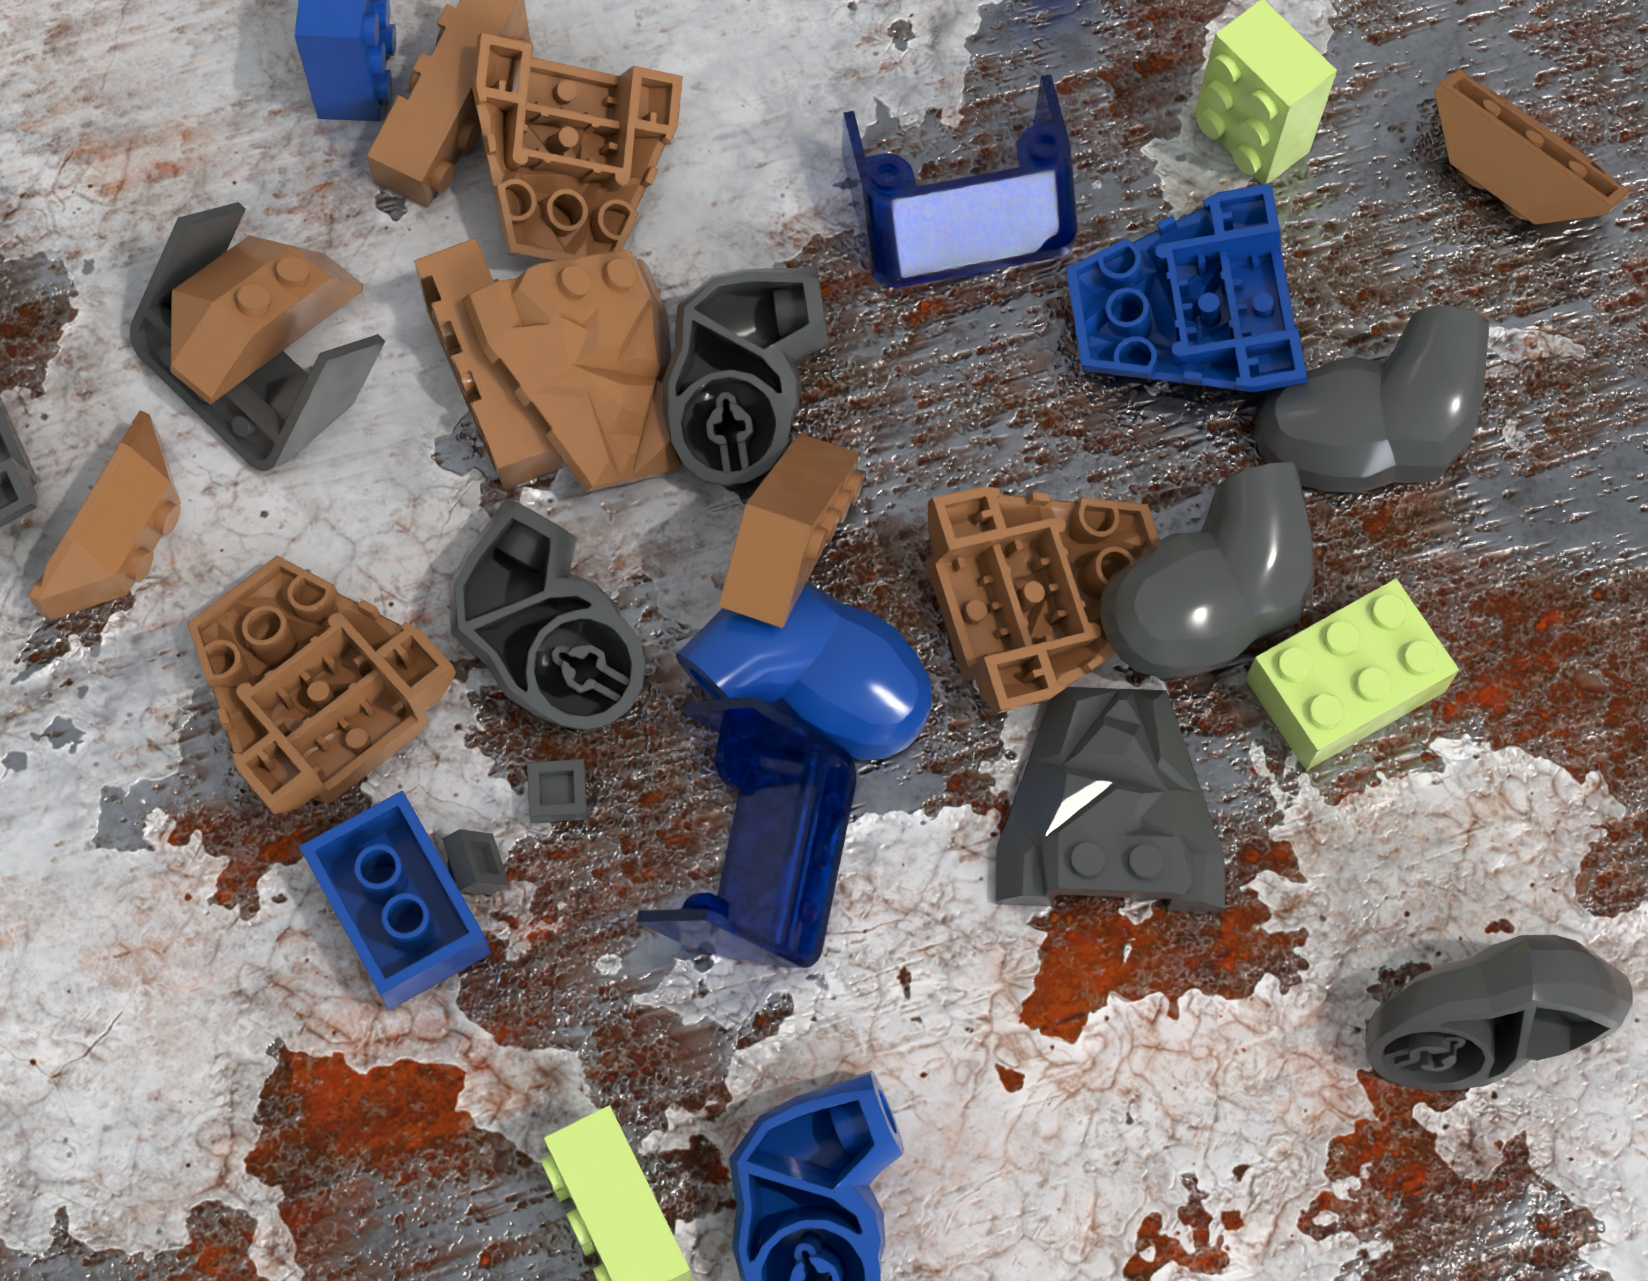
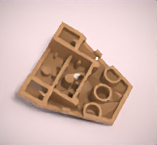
M481 32L477 37L472 90L507 255L551 262L622 251L639 214L636 209L646 187L652 185L658 169L655 167L664 147L672 141L678 128L683 76L634 65L618 76L532 57L533 43Z
M622 250L539 263L527 268L518 278L497 281L468 294L463 299L483 352L492 364L500 359L520 385L514 394L524 407L532 402L551 427L545 436L586 492L674 474L682 468V462L672 446L663 415L662 381L671 359L667 311L649 266L641 259H635L632 251Z
M985 486L937 496L929 500L928 533L934 552L928 559V572L961 675L967 681L976 680L982 699L996 714L1050 700L1067 686L1114 655L1116 652L1106 639L1100 617L1102 592L1113 574L1131 561L1139 558L1149 546L1160 541L1148 504L1082 497L1077 502L1051 500L1050 494L1032 492L1028 497L1000 494V488Z
M275 556L187 623L206 681L212 688L218 706L216 711L221 725L227 732L234 753L232 758L236 769L273 814L300 809L311 799L322 803L336 800L424 731L429 722L424 711L443 697L456 674V670L450 661L419 628L407 622H404L402 626L380 615L376 606L363 599L357 603L337 592L334 584L279 556Z

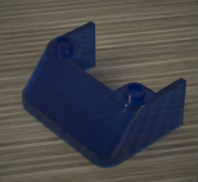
M1051 74L1041 76L1034 115L1035 126L1028 128L1019 138L1017 159L1020 167L917 186L912 167L905 159L898 155L884 153L865 157L854 111L843 112L842 158L869 267L873 277L879 283L891 288H902L1055 259L1064 256L1072 249L1076 240L1078 221L1071 144Z
M754 696L685 702L683 714L719 733L714 758L715 767L721 780L727 786L739 792L717 896L712 893L692 894L686 899L682 909L639 910L636 922L697 951L784 968L811 967L820 958L824 946L856 787L857 774L851 755L842 747Z

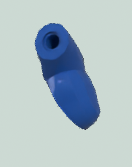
M809 583L805 584L784 628L722 608L676 655L678 663L694 683L726 711L738 715L758 709L774 707L794 732L812 744L828 747L836 753L860 761L885 759L907 749L924 731L932 711L930 678L918 655L900 632L872 612L841 604L824 591Z
M873 1071L798 1095L759 1115L731 1154L729 1160L737 1204L732 1249L741 1281H881V1259L885 1247L884 1213L870 1184L878 1174L903 1155L904 1147L887 1097Z

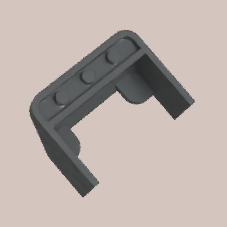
M237 202L177 218L131 322L130 340L138 357L254 469L267 471L287 463L354 404L386 341L377 334L321 352L309 374L282 351L211 405L170 372L172 290L227 252L246 210L245 207Z

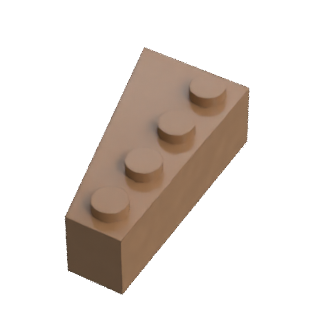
M460 0L456 8L446 4L437 21L441 29L434 51L431 55L421 51L412 68L413 73L409 83L411 94L409 98L398 95L367 154L374 183L426 208L429 207L437 193L442 194L448 189L455 174L456 163L464 151L470 152L475 147L481 134L472 90L477 37L482 32L532 43L529 35L525 0Z
M473 238L414 260L427 313L502 490L563 468L561 456L545 436L551 427L532 402L524 407L514 392L520 385L500 359L492 364L483 352L463 299L468 294L499 281L498 278L493 280L477 239Z
M801 433L798 434L746 502L718 607L784 628L826 543L831 542L837 524L844 522L850 505L854 506L856 504L864 481V474L856 472L861 453Z

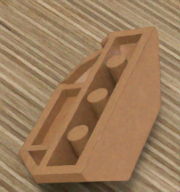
M1458 69L1439 82L1434 90L1450 164L1462 172L1463 178L1469 184L1479 189H1486L1503 201L1505 208L1515 217L1529 220L1537 225L1603 216L1610 213L1630 193V190L1621 183L1615 182L1613 177L1594 161L1487 86L1475 82L1470 75Z
M249 235L172 290L170 372L211 405L363 291V284L325 253Z
M139 410L132 425L128 428L47 563L42 576L37 580L28 597L42 617L53 620L127 596L134 582L142 581L149 572L153 562V550L162 535L170 534L176 526L181 512V502L160 435L150 414Z

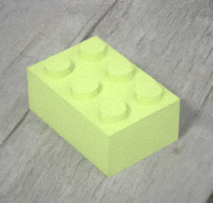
M1259 0L1215 34L1194 117L1197 119L1200 129L1207 137L1212 140L1217 139L1232 154L1235 164L1243 173L1250 176L1253 175L1261 184H1268L1310 152L1337 70L1266 0Z
M1397 578L1256 656L1245 680L1304 769L1308 771L1446 692L1458 673L1459 668Z
M610 1105L544 1137L550 1154L541 1158L540 1161L558 1201L562 1202L571 1198L575 1209L566 1213V1216L584 1255L587 1256L596 1251L602 1263L592 1269L597 1281H692L690 1268Z

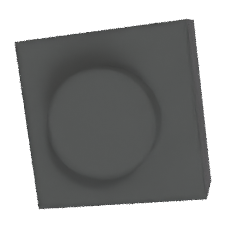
M584 759L527 762L529 818L531 823L588 820Z
M459 829L442 838L448 856V871L460 892L493 895L510 886L492 833Z

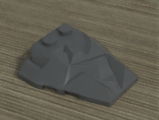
M1066 687L1050 699L1025 772L1019 783L1010 813L996 847L995 905L1052 907L1056 895L1165 898L1166 911L1224 912V851L1196 777L1167 690Z

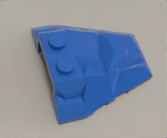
M1271 183L1218 192L1202 200V208L1178 220H1175L1172 215L1157 223L1158 230L1134 242L1126 238L1066 268L1082 371L1247 392L1307 383L1298 328H1295L1281 253L1280 227Z

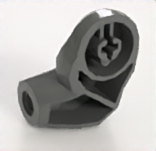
M817 268L744 269L710 277L678 304L675 348L662 381L663 415L672 446L684 468L701 481L721 486L750 483L769 472L784 453L791 424L799 410L803 387L796 362L804 356L829 347Z
M1451 305L1430 306L1412 314L1394 350L1384 363L1359 357L1330 361L1319 368L1306 371L1307 383L1272 389L1257 412L1254 435L1260 456L1267 464L1293 462L1298 467L1301 485L1322 491L1361 493L1391 483L1437 481L1469 446L1474 436L1484 396L1489 323L1479 313L1469 309Z
M1293 462L1268 463L1246 469L1228 477L1218 484L1215 489L1201 532L1171 534L1149 546L1139 558L1131 561L1111 576L1102 592L1100 617L1106 639L1120 660L1138 673L1159 678L1191 677L1228 665L1250 645L1274 636L1300 622L1314 585L1315 577L1313 539L1298 467Z
M506 498L464 554L449 585L451 635L487 666L504 695L530 715L560 727L583 731L610 726L631 709L642 690L646 661L640 639L620 615L615 602L596 583L571 574V563L577 537L533 510Z
M1521 935L1491 945L1471 958L1447 963L1417 975L1386 999L1374 1012L1366 1029V1054L1373 1070L1386 1080L1407 1088L1446 1091L1484 1087L1509 1077L1531 1060L1538 1061L1563 1055L1571 1050L1599 1042L1615 1033L1622 1026L1633 1004L1632 986L1625 974L1576 940L1558 935Z

